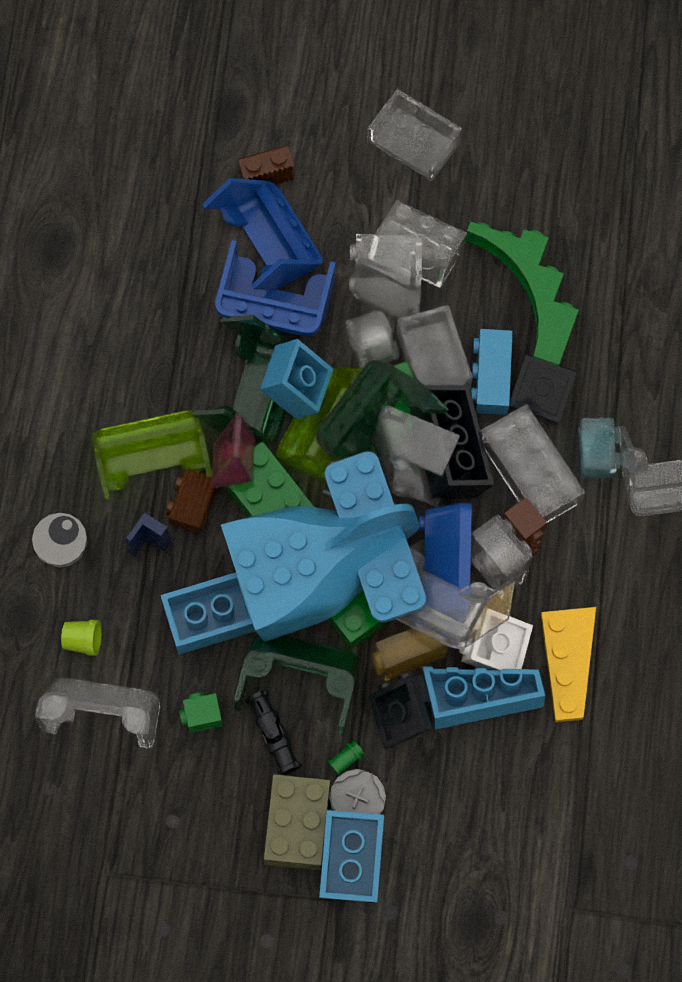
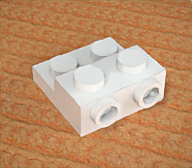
M482 607L472 612L466 624L470 628L468 638L463 639L459 652L463 654L461 662L477 668H486V670L522 669L533 625L487 607Z

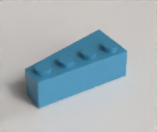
M423 667V678L431 700L428 704L435 730L544 707L545 692L539 670L502 669L501 671L486 670V668L460 670L458 667H447V669Z

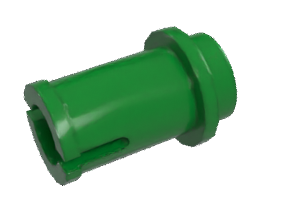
M355 741L347 742V747L328 761L337 775H340L357 759L359 761L362 760L361 756L364 752Z

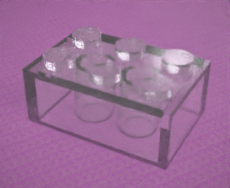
M399 89L394 92L368 127V142L433 181L461 143V127Z
M396 200L374 234L370 255L441 288L462 253L467 232Z
M448 305L397 319L396 332L405 360L415 380L416 391L423 385H469V389L471 388L473 376Z
M497 514L471 533V563L499 599H501L526 580L533 558L531 554L533 553L524 540L520 542L515 536V529L507 519L502 520Z

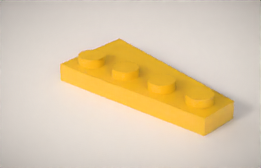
M596 607L541 612L555 722L583 720Z

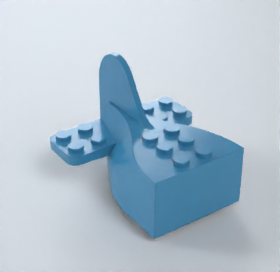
M368 451L334 462L326 468L325 478L337 511L310 506H294L221 524L255 631L264 642L330 619L342 611L362 589L364 590L371 613L378 622H388L417 612L426 605V594L406 540L419 529L415 510L409 504L394 505L379 459L373 452Z

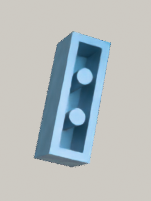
M480 329L479 338H474L473 354H478V363H473L472 379H477L476 388L471 389L473 404H476V413L508 414L512 331Z

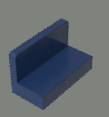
M145 512L126 538L129 554L133 557L136 556L146 540L163 551L171 543L167 526Z

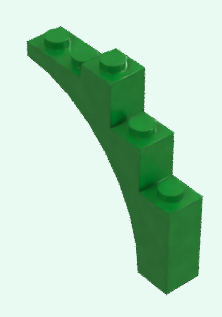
M470 222L467 229L466 242L486 250L499 259L516 276L526 291L533 308L536 324L534 356L560 365L579 309L574 308L573 305L567 302H555L564 273L559 272L555 267H543L540 265L549 237L536 230L528 231L524 229L521 238H518L509 231L501 232L492 229L485 223Z

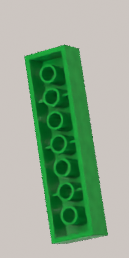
M261 442L219 472L221 485L246 517L287 507H314L264 442ZM363 589L342 611L327 619L350 651L390 622L382 623L374 619Z

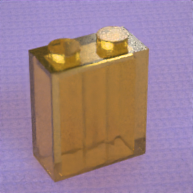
M438 618L376 642L375 652L372 653V664L376 674H382L384 680L387 681L446 657L449 642Z

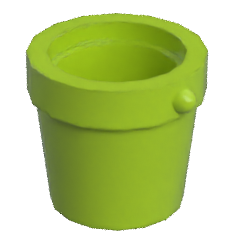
M91 619L89 621L64 623L61 634V644L64 650L85 653L89 656L98 655L102 640V626L99 620Z

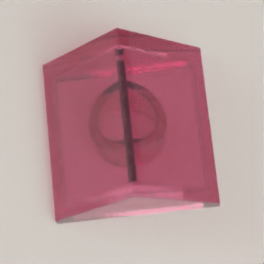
M235 414L214 442L211 487L218 488L252 481L255 438L241 414Z

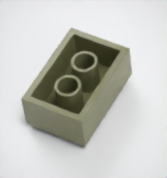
M273 774L264 853L265 865L321 870L330 780Z

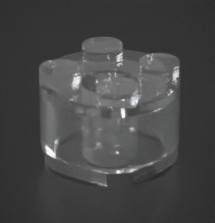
M374 310L345 322L350 335L348 337L353 352L357 351L359 354L357 359L362 371L399 358L396 341L393 342L391 336L393 332L382 310Z

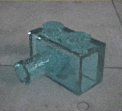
M581 418L579 424L581 478H613L616 470L621 467L620 452H616L615 443H619V427H614V418Z

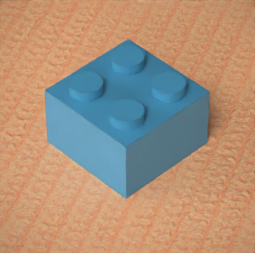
M295 339L275 346L260 390L296 419L319 413L333 368L300 340Z

